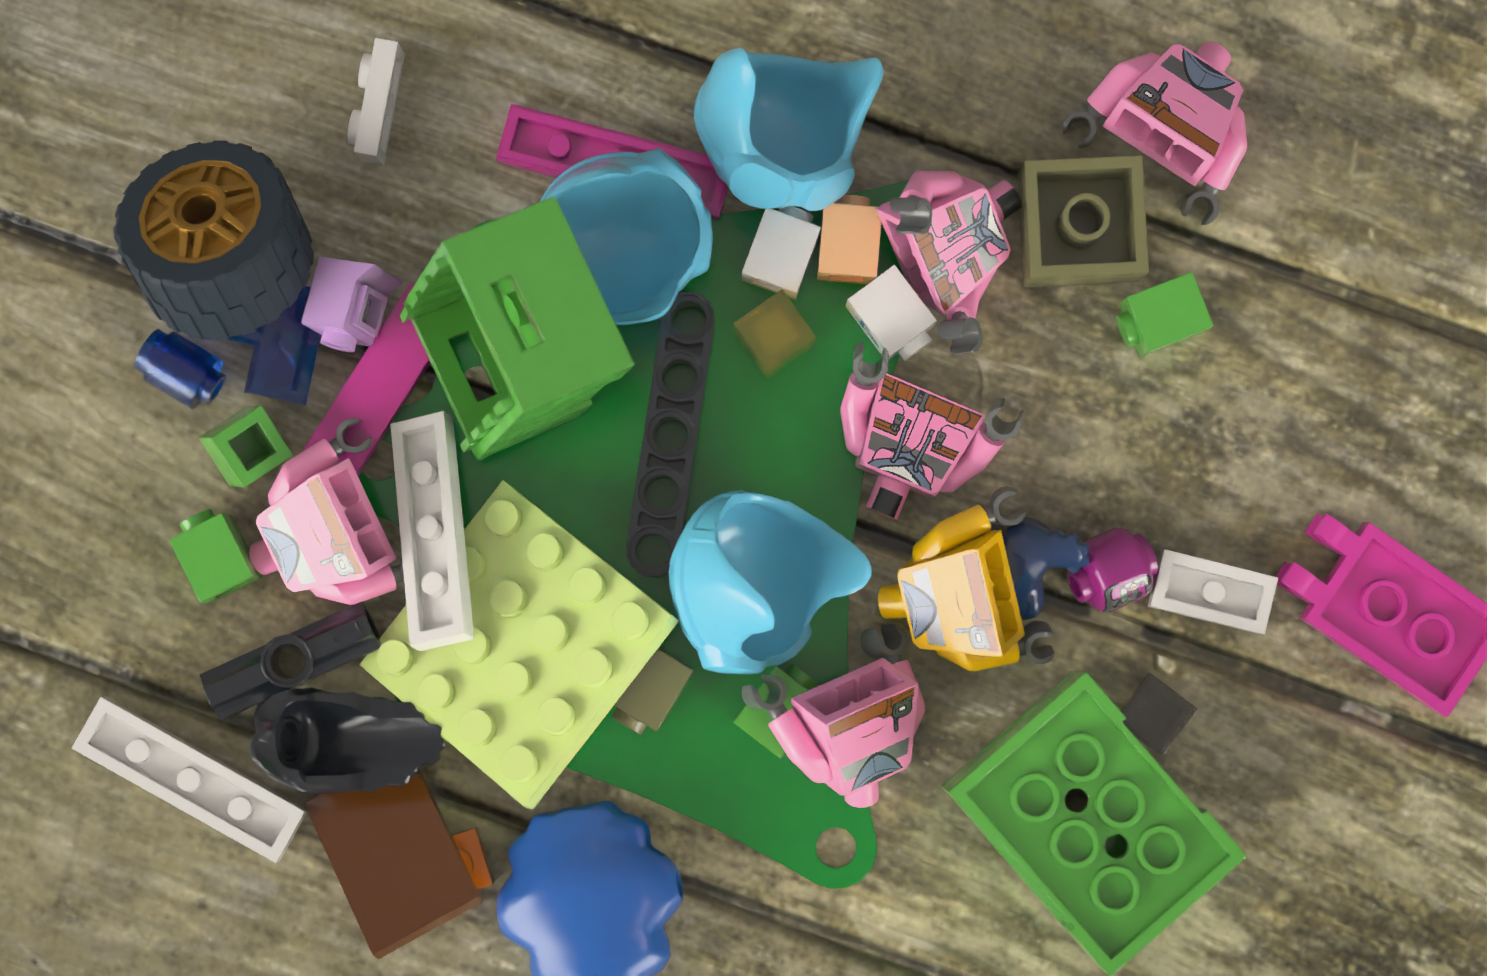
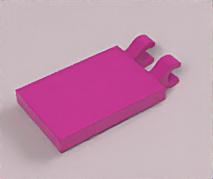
M1316 514L1304 533L1320 545L1340 555L1324 581L1322 582L1295 562L1289 564L1285 561L1275 577H1278V586L1308 603L1299 619L1438 715L1448 717L1487 659V603L1372 523L1362 522L1356 533H1354L1332 516Z

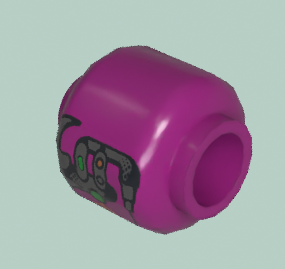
M1112 528L1083 541L1089 545L1088 555L1090 563L1086 567H1081L1077 573L1069 571L1066 573L1068 585L1074 597L1080 603L1088 601L1097 611L1111 613L1146 597L1153 587V577L1158 574V564L1150 544L1141 534L1133 535L1127 529Z

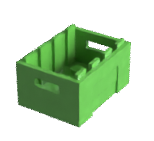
M555 196L442 241L403 302L404 308L399 314L402 323L411 320L466 437L460 444L463 453L472 450L476 461L580 417L593 405L590 399L604 385L620 379L634 366L632 358ZM466 333L496 394L477 402L449 340Z
M1071 671L946 780L941 787L1092 961L1108 976H1112L1240 864L1247 855L1207 810L1197 807L1191 802L1122 723L1126 717L1087 672ZM1074 788L1082 789L1087 795L1085 808L1078 812L1070 811L1065 805L1067 792ZM1114 834L1122 835L1127 841L1126 852L1117 858L1110 857L1105 851L1106 840Z

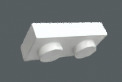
M375 38L372 54L364 53L361 59L358 86L365 88L361 111L355 109L352 111L347 141L348 144L355 145L353 152L364 163L384 166L405 58L404 51L396 41Z
M1163 549L1160 552L1158 574L1154 577L1148 607L1264 635L1278 577Z

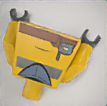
M1009 486L1000 487L994 491L990 497V506L982 508L979 504L935 525L913 546L912 558L898 569L897 578L899 583L883 585L878 593V607L883 618H907L912 641L919 649L936 650L939 656L968 671L975 672L1019 662L1020 656L1024 655L1035 664H1046L1051 661L1055 654L1051 645L1031 646L1037 638H1047L1054 633L1050 625L1044 621H1032L1023 628L1001 530L991 531L990 524L999 521L1007 526L1017 525L1026 515L1024 508L1010 515L999 513L1000 502L1004 498L1012 497L1018 493L1015 488Z

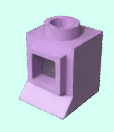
M319 256L301 323L321 334L320 343L327 347L345 352H354L356 344L372 347L374 337H377L388 300L386 296L403 282L375 264Z

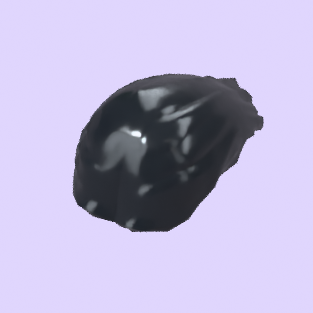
M311 687L284 689L270 695L265 701L257 705L253 715L257 732L250 745L251 759L269 778L283 786L302 792H373L386 786H404L420 772L421 767L437 763L441 758L440 752L446 748V744L441 738V727L427 722L424 714L417 711L415 705L411 702H394L384 697H368L354 692H327Z

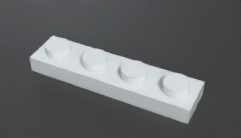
M441 411L392 423L390 426L410 646L423 651L474 639L453 418L446 412Z
M106 696L100 697L72 746V749L275 863L281 860L307 814L306 808Z

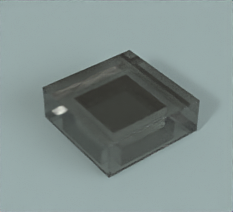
M1148 673L1120 711L1126 717L1122 723L1129 731L1158 754L1163 755L1196 712L1197 708L1152 673Z

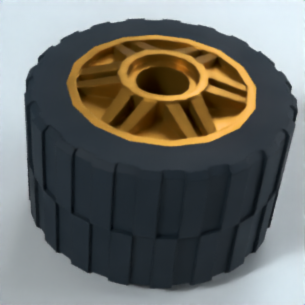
M214 140L210 143L197 142L188 144L187 147L176 151L172 150L162 155V158L155 163H150L139 172L140 175L137 179L131 182L124 191L122 202L118 204L116 209V225L113 227L114 239L119 246L117 250L153 313L159 320L165 321L167 326L177 333L183 332L191 338L202 340L205 338L223 340L230 339L232 336L241 334L244 336L255 332V329L265 324H270L279 318V315L287 307L290 308L299 298V292L306 286L310 277V266L313 264L314 259L310 232L280 169L274 166L268 156L262 152L254 151L251 146L242 143H228V141Z

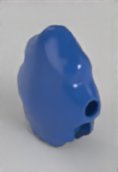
M611 801L594 802L587 805L536 814L530 821L527 830L509 847L508 857L512 873L501 887L496 902L500 930L505 937L529 952L532 976H655L664 970L671 957L670 942L665 931V924L683 902V889L679 870L675 862L651 845V833L646 821L623 812Z

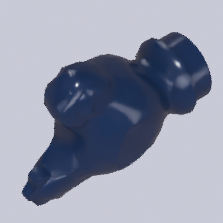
M1024 517L1020 523L1012 526L990 524L991 531L1001 530L1021 620L1037 617L1045 603L1043 576L1048 568H1067L1069 572L1077 573L1081 567H1086L1090 563L1088 555L1089 545L1081 541L1076 532L1066 534L1061 530L1053 531L1038 520Z

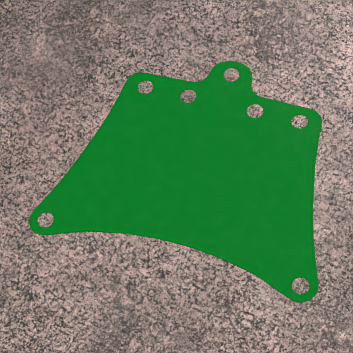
M909 180L845 195L870 198V206L879 207L894 197H900ZM793 206L813 215L811 224L821 227L822 210L808 211L802 207ZM765 209L721 214L719 221L711 219L713 244L708 271L691 279L679 292H695L703 295L711 303L715 314V334L685 526L699 507L714 496L725 492L742 490L789 501L822 520L854 544L855 527L865 471L855 467L856 456L846 448L840 407L850 375L853 373L855 346L858 343H864L862 360L865 363H877L881 360L882 355L845 306L847 299L868 284L816 280L820 236L796 300L742 280V270ZM494 220L485 221V222H483V223H481V224H479V225L473 227L472 229H474V228H476V227H479V226H481V225H484V224H486V223H489V222H491V221H494ZM881 222L877 277L893 265L903 275ZM684 307L675 314L673 327L680 334L686 336L694 335L704 328L706 317L703 312L695 307ZM662 317L644 323L616 325L634 366L620 379L604 385L590 399L593 405L580 417L476 461L472 450L463 453L460 444L466 437L437 375L432 389L423 399L411 405L403 406L393 423L441 411L446 412L453 418L464 529L502 480H504L676 617L669 590V574L661 578H649L641 575L630 565L626 553ZM467 333L449 340L463 372L472 367L482 366ZM899 353L888 360L887 374L893 376L900 356ZM686 364L671 366L664 376L665 387L674 393L690 391L697 380L695 370ZM675 420L662 423L655 433L656 445L665 451L681 449L688 439L687 428ZM390 426L382 440L392 445ZM362 471L358 478L376 516L392 521L399 527L395 473L385 480H374L366 476ZM668 478L653 480L646 491V499L649 505L659 510L672 507L679 497L678 485ZM659 535L645 537L639 543L637 549L639 561L649 568H657L663 565L670 555L668 541ZM849 594L831 598L820 607L810 621L812 633L806 645L796 656L777 667L786 673L789 667L794 664L820 685L849 673ZM406 596L404 599V607L406 605ZM678 622L658 649L694 670V673L659 731L646 726L642 735L634 732L611 717L617 708L613 706L566 768L640 795L708 825L779 862L815 884L829 889L847 888L860 882L872 869L877 855L876 835L870 808L852 807L847 804L845 796L839 795L827 784L811 781L789 759L786 753L781 758L777 757L733 723V720L746 705L741 695L742 687L744 685H752L757 690L763 683L761 675L769 674L775 666L766 667L762 673L724 674L706 670L702 667L697 650L689 642ZM395 696L397 702H402ZM839 827L847 830L853 836L856 842V852L849 864L839 868H832L819 860L816 853V843L823 831Z

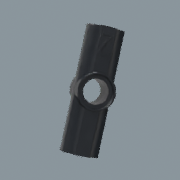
M364 602L354 604L290 634L277 636L266 645L201 673L200 678L203 691L210 707L215 711L219 720H225L258 705L278 691L307 685L319 676L377 651L381 646L378 629ZM290 644L298 646L303 651L306 660L304 669L294 678L285 675L278 663L279 654L283 648Z

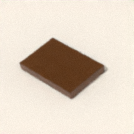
M421 769L404 786H386L373 792L321 793L304 803L370 951L377 959L386 956L484 902Z

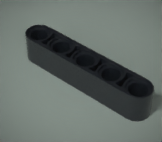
M681 292L677 294L670 310L662 316L626 544V553L630 565L639 574L649 578H661L669 574L671 556L686 523L715 334V314L711 303L703 295L695 292ZM684 307H695L703 312L706 317L704 328L694 335L686 336L680 334L673 327L675 314ZM686 364L695 370L697 380L690 391L674 393L665 387L664 376L671 366ZM674 420L682 423L688 430V439L681 449L665 451L656 445L655 433L662 423ZM668 478L678 485L679 497L672 507L659 510L649 505L646 499V491L653 480ZM649 535L662 536L670 545L668 560L657 568L644 566L637 556L639 543Z

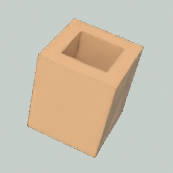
M844 195L835 203L822 210L816 280L869 284L877 278L881 220L876 210L878 207L870 206V198L858 195Z

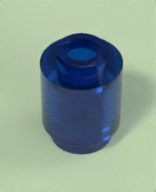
M160 329L153 331L141 347L134 363V368L144 374L143 380L191 409L196 408L201 402L210 405L218 396L226 381V375L220 372L223 365L221 358L175 331L169 334Z

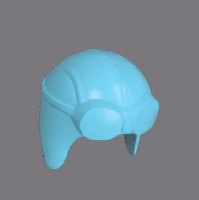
M735 48L722 53L716 58L706 81L701 86L694 106V121L697 133L718 177L726 183L733 195L740 201L757 208L773 209L799 206L808 211H817L839 200L847 193L855 176L851 158L866 114L883 78L884 69L882 63L876 57L852 62L829 63L778 54L746 52L742 48Z
M661 148L640 154L634 152L606 153L582 160L569 167L554 180L540 200L541 202L551 197H556L615 325L644 323L664 316L673 305L677 294L687 283L709 269L713 244L710 210L704 206L701 198L702 190L695 180L675 158Z
M737 490L714 496L702 504L692 515L682 531L671 556L669 590L672 605L682 631L697 650L704 669L724 674L762 673L766 667L778 666L796 656L811 637L810 621L820 607L831 598L842 597L862 589L871 577L872 568L866 555L857 546L825 522L789 501L765 494Z

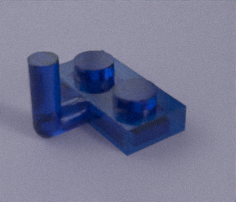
M305 286L298 294L299 298L290 308L287 307L279 315L280 317L270 324H265L255 329V332L244 336L241 334L225 339L254 346L244 393L296 405H306L321 334L301 323L311 287ZM205 338L206 340H215V338Z

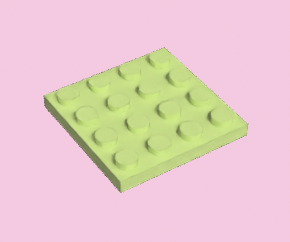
M502 480L464 529L474 639L419 651L410 646L407 607L405 605L380 637V648L366 655L359 665L402 702L414 704L416 710L424 714L427 722L441 727L442 737L522 806L533 810L679 620L513 486Z

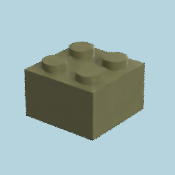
M1142 155L1031 160L1023 162L1017 173L1018 194L1022 202V208L1019 210L1023 287L1139 282L1149 273Z

